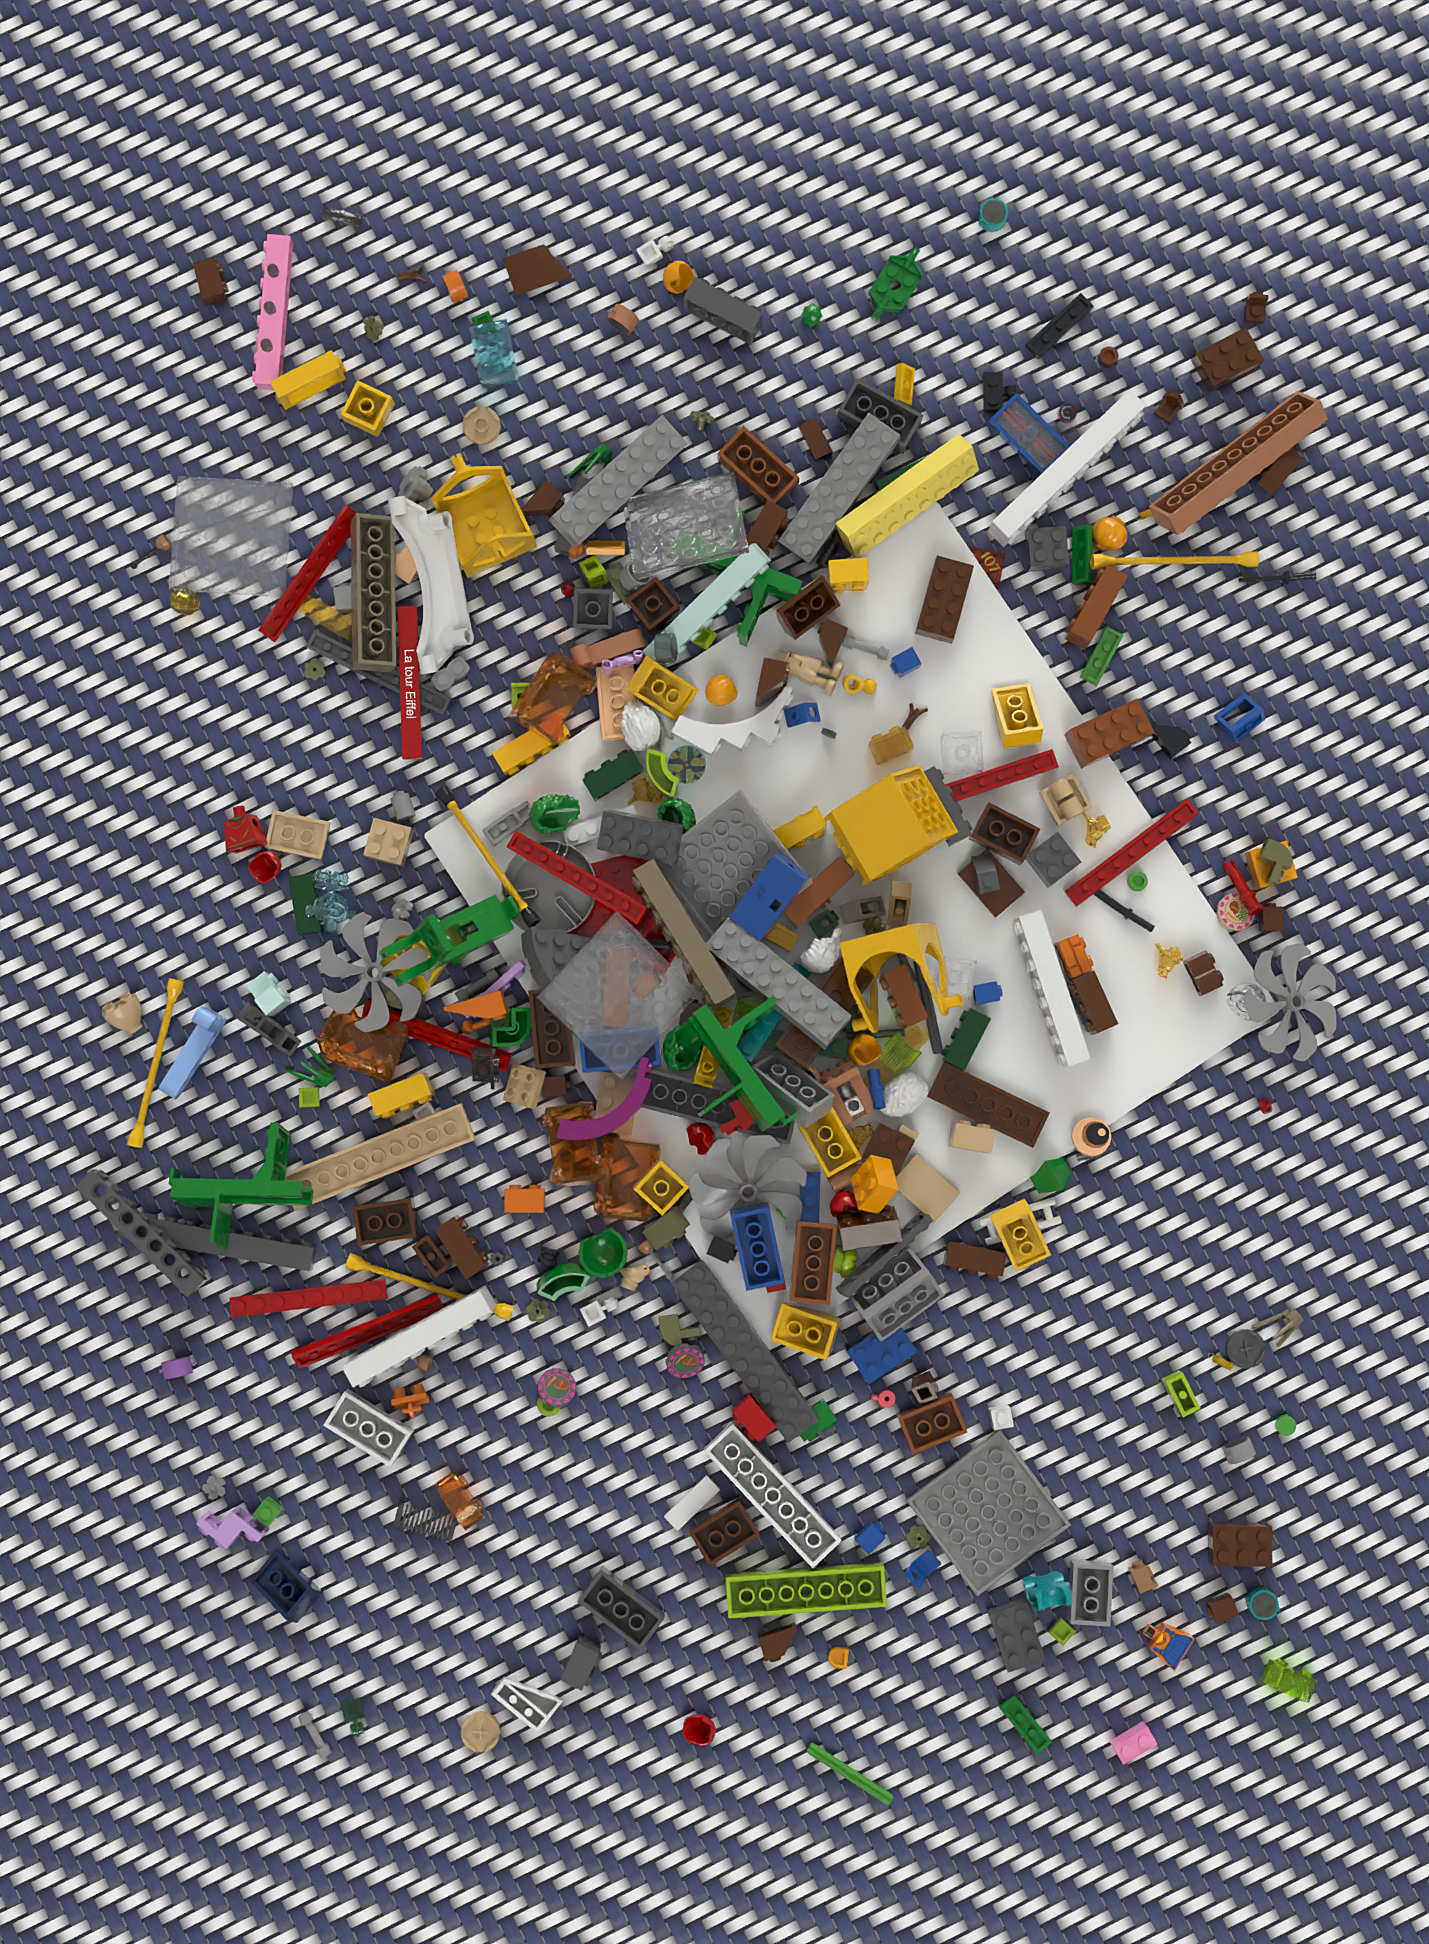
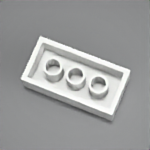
M349 1389L344 1391L323 1425L389 1467L394 1464L414 1432L412 1428Z

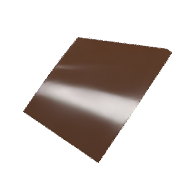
M544 244L503 258L516 296L572 276Z

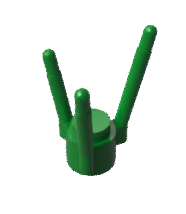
M600 444L568 476L572 477L592 458L594 459L584 470V474H587L596 462L599 464L605 463L604 469L612 461L610 457L613 452L606 445Z
M308 1046L307 1050L324 1070L320 1068L317 1071L305 1062L300 1061L302 1066L315 1074L314 1078L288 1068L286 1072L315 1083L319 1087L323 1085L326 1088L335 1076L331 1073L333 1069L328 1067L317 1053Z

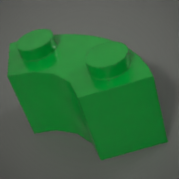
M567 1263L558 1265L545 1272L537 1281V1294L555 1301L565 1292L576 1291L581 1293L590 1278V1274L584 1270L581 1264Z

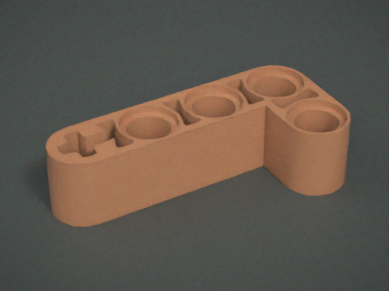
M641 628L589 646H586V644L577 645L570 649V654L579 673L601 666L603 659L613 661L614 658L621 655L633 654L635 650L642 651L647 647Z

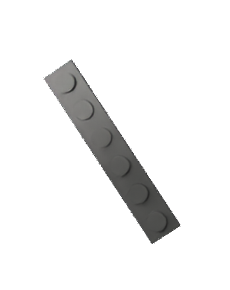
M919 1212L900 1229L902 1242L882 1245L835 1288L838 1293L847 1298L856 1294L859 1287L869 1282L872 1276L877 1271L882 1270L889 1260L898 1256L901 1250L906 1245L911 1244L920 1232L928 1229L929 1224L933 1222L931 1216Z

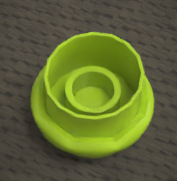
M836 1244L833 1272L840 1273L842 1278H847L854 1272L858 1258L857 1249L843 1251L842 1246Z

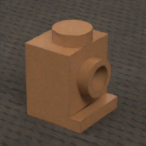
M1142 1560L1133 1562L1132 1566L1128 1568L1135 1587L1140 1594L1158 1586V1583L1151 1579L1154 1577L1151 1568L1145 1566Z

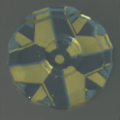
M680 746L669 756L668 770L672 775L679 778V783H695L705 773V757L694 746Z

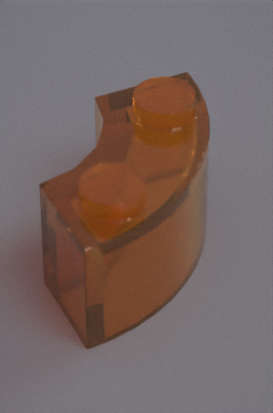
M453 1471L436 1482L435 1486L452 1515L466 1531L485 1518L482 1511L484 1506L478 1498L475 1499L467 1488L469 1484L463 1475L459 1476Z

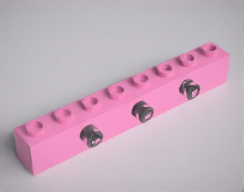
M267 234V241H264V253H266L265 259L262 260L264 278H261L260 287L263 292L262 297H259L261 315L257 317L259 334H256L255 338L258 350L254 353L256 371L252 373V381L260 390H274L270 381L282 376L294 245L291 236Z

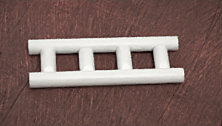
M1054 1197L1029 1204L1032 1212L1043 1208L1046 1220L1037 1222L1040 1230L1062 1223L1060 1216L1053 1217L1050 1206L1056 1204ZM991 1218L980 1219V1226H987L990 1234L989 1238H985L986 1245L989 1246L1001 1242Z

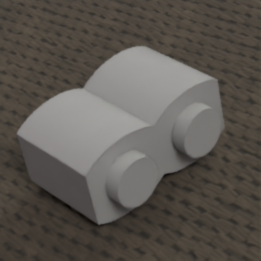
M457 657L448 664L447 668L436 672L431 682L439 692L447 691L455 681L464 678L468 674L470 667L462 657Z

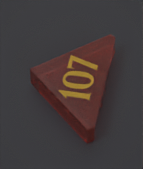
M971 546L970 551L995 588L998 589L1006 553Z

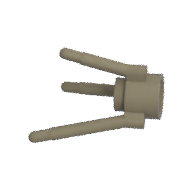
M1286 1309L1280 1314L1253 1324L1251 1327L1254 1329L1284 1317L1282 1321L1285 1327L1272 1337L1273 1340H1276L1287 1331L1276 1344L1277 1347H1280L1300 1327L1299 1325L1304 1320L1297 1310L1293 1309L1289 1312Z

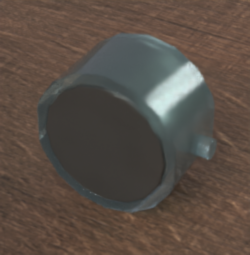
M663 630L662 634L655 635L654 652L658 663H666V666H669L671 662L677 660L678 648L674 633H666V630Z

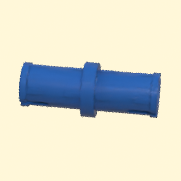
M871 1069L867 1071L870 1083L869 1093H871L873 1100V1109H884L886 1105L883 1096L884 1086L880 1079V1070Z

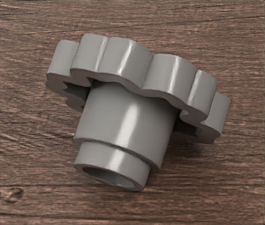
M414 466L410 469L399 486L398 497L405 496V498L411 501L416 499L427 501L433 492V488L426 482L427 470L420 466Z

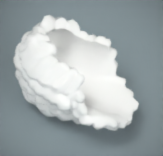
M629 701L627 705H624L622 721L620 722L621 731H623L625 737L624 741L636 751L652 749L655 747L656 742L659 741V719L656 717L655 712L649 709L647 705H644L642 701Z
M838 927L834 928L827 938L809 940L808 949L799 955L798 962L801 963L802 967L807 969L808 972L821 974L830 971L834 963L838 961L840 953L839 943H841L840 940L842 938L840 936L841 929Z
M908 1071L893 1078L892 1081L885 1085L883 1096L886 1108L880 1109L884 1115H889V1117H902L907 1113H912L925 1101L928 1095V1085L923 1080V1077L914 1071Z

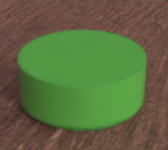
M1134 872L1127 879L1128 887L1133 891L1143 890L1148 883L1146 875L1142 872Z
M1282 1415L1277 1418L1275 1428L1280 1434L1289 1436L1295 1432L1296 1422L1292 1417Z

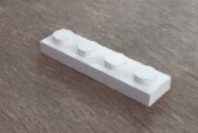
M634 804L616 810L638 815ZM602 816L563 830L562 834L566 845L570 844L575 847L598 839Z

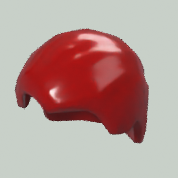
M271 851L258 853L248 864L252 877L257 882L263 884L273 880L280 873L282 867L280 858Z
M693 1123L686 1129L689 1144L697 1147L699 1155H706L715 1142V1133L705 1123Z
M841 1191L835 1194L829 1206L833 1217L849 1210L860 1211L855 1200V1194L850 1191Z
M696 1714L685 1718L682 1731L687 1742L694 1743L697 1746H705L711 1744L715 1738L716 1728L714 1722L708 1716Z

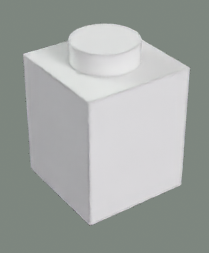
M1007 1404L988 1408L991 1427L994 1430L1014 1427L1011 1409Z

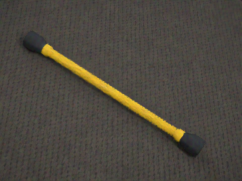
M448 786L438 789L435 795L441 803L452 811L503 886H505L517 904L528 928L536 926L541 921V918L536 911L523 901L516 889L511 885L509 879H507L502 869L458 808L453 792Z

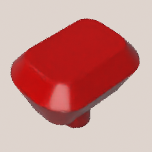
M569 582L561 586V592L564 596H568L574 593V587L576 586L573 582Z
M1268 1098L1259 1101L1263 1114L1272 1112L1273 1108Z

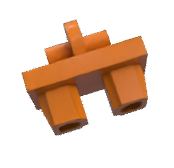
M422 1384L413 1385V1395L406 1396L405 1388L394 1389V1399H391L392 1406H394L395 1410L402 1408V1414L409 1413L411 1418L416 1417L415 1412L422 1411L420 1404L430 1403L429 1396Z

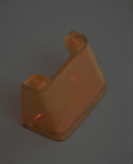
M562 652L552 653L544 660L512 708L509 717L550 743H558L564 736L562 725L580 698L586 694L590 695L596 687L594 684L597 679Z
M355 1008L347 1014H339L333 1010L316 1037L322 1056L338 1065L383 1081H390L408 1035L407 1026L397 1021L392 1022L389 1027L385 1026L371 1032H363L354 1025L355 1022L364 1019L357 1015Z
M593 1101L546 1107L545 1114H542V1124L547 1128L554 1167L552 1179L553 1183H557L558 1186L602 1184L607 1177L605 1167L600 1168L602 1160L599 1159L596 1138L587 1140L556 1138L561 1119L572 1121L593 1120L594 1118H592L591 1113L594 1111Z
M606 1135L604 1137L593 1204L595 1213L603 1218L648 1222L652 1214V1206L633 1189V1186L649 1170L652 1162L655 1163L660 1158L661 1149L659 1144Z

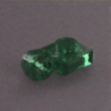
M357 1697L341 1701L344 1722L353 1721V1724H350L351 1735L356 1736V1738L361 1737V1734H364V1725L358 1719L365 1717L362 1698Z

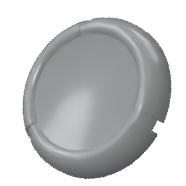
M554 840L537 842L595 876V872L588 859L570 844L566 845L562 844L561 841ZM519 854L512 858L504 872L523 901L536 911L541 918V921L534 926L536 928L569 933L578 928L587 919L594 907L595 899ZM502 884L501 895L504 896L505 900L510 894ZM521 912L511 919L522 930L526 931L529 929L522 919Z

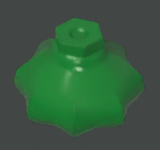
M813 303L805 306L801 314L803 324L808 325L810 328L814 325H819L822 318L821 308Z

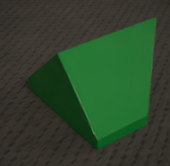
M1061 1156L1058 1159L1044 1161L1037 1172L1029 1178L1039 1194L1061 1191L1070 1177L1071 1170Z

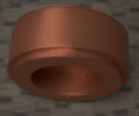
M1110 346L1104 347L1098 357L1100 364L1104 367L1115 365L1118 360L1117 350Z

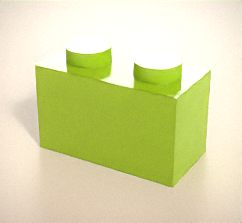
M1178 1370L1161 1379L1178 1415L1185 1417L1201 1409L1183 1372Z

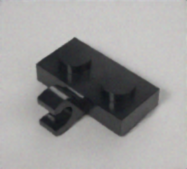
M983 372V412H998L1003 407V397H1013L1016 394V385L1003 387V372Z

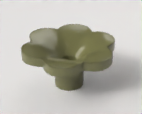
M533 1299L531 1304L526 1307V1311L529 1313V1320L537 1321L538 1323L544 1322L545 1318L551 1313L548 1308V1302L545 1300Z
M913 1525L910 1527V1532L906 1534V1539L910 1542L911 1548L925 1549L927 1542L931 1540V1535L927 1533L925 1526L921 1525L918 1527Z

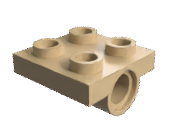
M1074 773L1039 792L1057 826L1092 808Z
M513 1063L503 1100L536 1110L546 1072Z

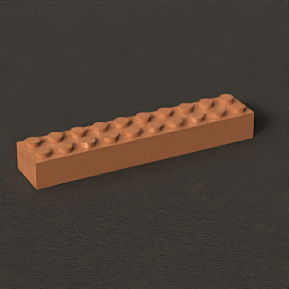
M1299 391L1294 393L1152 503L1149 508L1156 523L1176 535L1185 532L1193 523L1199 521L1202 516L1214 509L1224 499L1230 497L1233 492L1244 486L1251 478L1261 473L1264 468L1275 462L1282 454L1289 451L1300 440L1305 439L1308 434L1328 420L1321 401Z

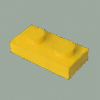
M900 363L897 364L894 399L907 406H912L915 368Z

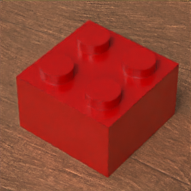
M750 1392L732 1407V1418L739 1426L741 1424L745 1426V1433L752 1441L756 1439L759 1443L776 1427V1424L771 1421Z

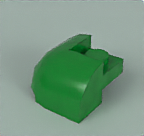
M508 1008L509 1012L504 1014L505 1018L495 1021L493 1017L490 1018V1045L492 1047H513L523 1043L531 1031L530 1008Z

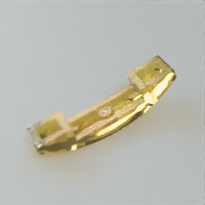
M308 595L297 611L352 644V620Z

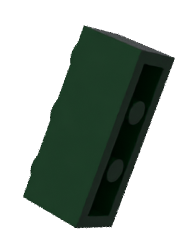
M632 749L621 751L617 754L618 758L613 761L609 759L600 765V769L596 771L593 769L584 774L585 778L582 781L595 802L644 772V768Z
M312 873L288 877L297 934L303 936L324 932L323 927H326L324 915L321 916L320 912L323 904L321 896L317 894V889H319L318 878Z
M969 1008L967 1011L964 1010L959 1018V1021H961L959 1028L955 1027L950 1036L952 1038L950 1045L946 1044L941 1053L944 1056L942 1061L965 1071L991 1018L972 1008Z

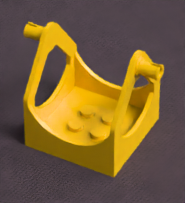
M458 453L456 458L454 455L450 458L456 472L431 499L438 513L447 511L452 517L458 558L467 578H470L537 548L534 535L510 487L503 467H467L462 454ZM492 475L469 490L444 497L462 480L471 476Z
M914 923L839 943L850 990L863 1015V1018L852 1020V1027L855 1032L868 1028L872 1033L878 1032L877 978L884 964L899 953L911 957L919 964L942 1016L948 1015L950 1008L964 1005L961 993L948 996L947 966L936 923ZM925 953L931 955L939 962L940 992L927 967ZM861 966L875 976L870 983V1010L855 981Z

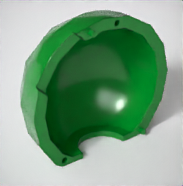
M608 1228L596 1236L582 1240L578 1254L580 1263L586 1272L595 1277L606 1278L620 1272L627 1261L628 1249L621 1234L612 1228Z

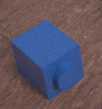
M913 647L892 657L890 668L894 675L898 674L899 678L920 668L922 663Z
M997 981L972 986L975 1006L998 1002L1000 997L1003 996L1001 985H998Z
M870 1521L854 1536V1539L869 1555L886 1539L883 1534L885 1530L878 1522L874 1524Z

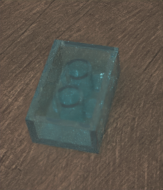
M507 319L469 326L482 389L520 382Z

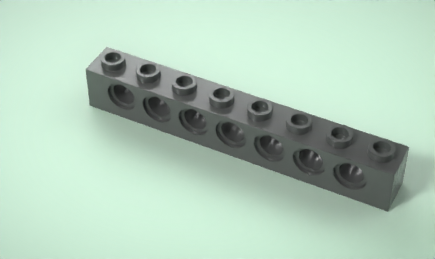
M97 1169L91 1170L75 1187L186 1297H191L208 1280L205 1277L206 1272L199 1266L195 1267L191 1263V1257L185 1252L181 1253L177 1249V1243L171 1238L167 1239L163 1235L164 1231L158 1225L154 1226L149 1221L150 1217L144 1211L140 1212L135 1207L136 1203L131 1198H126L121 1193L122 1189L114 1183L112 1185L107 1180L109 1177L101 1169L99 1171ZM100 1185H103L105 1187V1193L103 1196L99 1195L98 1193V1187ZM113 1199L119 1201V1207L116 1210L112 1207ZM128 1212L133 1215L131 1223H128L125 1219ZM142 1226L147 1229L145 1237H142L139 1233ZM155 1240H158L161 1243V1249L159 1251L155 1250L153 1247V1243ZM169 1254H172L175 1257V1262L173 1265L169 1264L167 1261V1257ZM183 1268L188 1269V1278L182 1277L181 1270Z

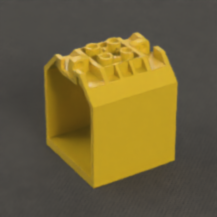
M920 765L887 775L824 817L825 822L830 820L835 830L832 834L836 839V845L842 849L847 864L854 871L859 870L864 880L861 882L862 886L872 881H877L958 833L957 828Z

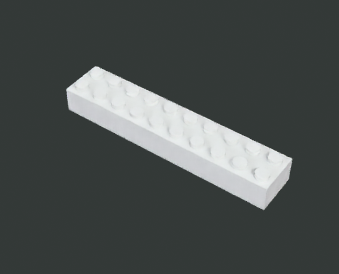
M1131 390L1124 394L992 521L988 532L1003 547L1008 543L1012 545L1018 539L1021 530L1025 532L1032 525L1035 517L1039 519L1045 513L1048 504L1052 506L1059 499L1062 491L1066 493L1073 486L1075 478L1079 480L1087 472L1086 470L1090 467L1089 465L1093 467L1100 460L1103 452L1105 454L1109 452L1117 439L1120 441L1127 434L1130 427L1133 428L1140 422V418L1145 414L1143 410L1146 405Z

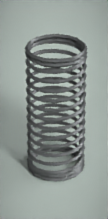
M404 1503L399 1504L394 1520V1527L401 1528L402 1526V1529L404 1530L406 1528L407 1531L411 1528V1532H413L415 1529V1533L419 1531L420 1534H422L424 1531V1535H426L428 1532V1536H431L432 1534V1537L434 1538L436 1536L437 1539L441 1535V1540H443L445 1537L446 1541L451 1542L457 1523V1517H453L450 1525V1520L452 1516H449V1520L444 1532L445 1522L447 1518L446 1514L439 1533L443 1513H441L435 1531L436 1521L439 1514L437 1512L430 1532L434 1511H432L430 1522L426 1530L430 1510H428L426 1520L422 1528L423 1518L426 1509L423 1510L422 1518L417 1529L418 1520L422 1508H419L418 1516L413 1527L417 1506L415 1507L413 1517L409 1525L410 1515L413 1508L412 1505L410 1507L409 1515L404 1526L405 1517L409 1505H406L405 1513L400 1524Z

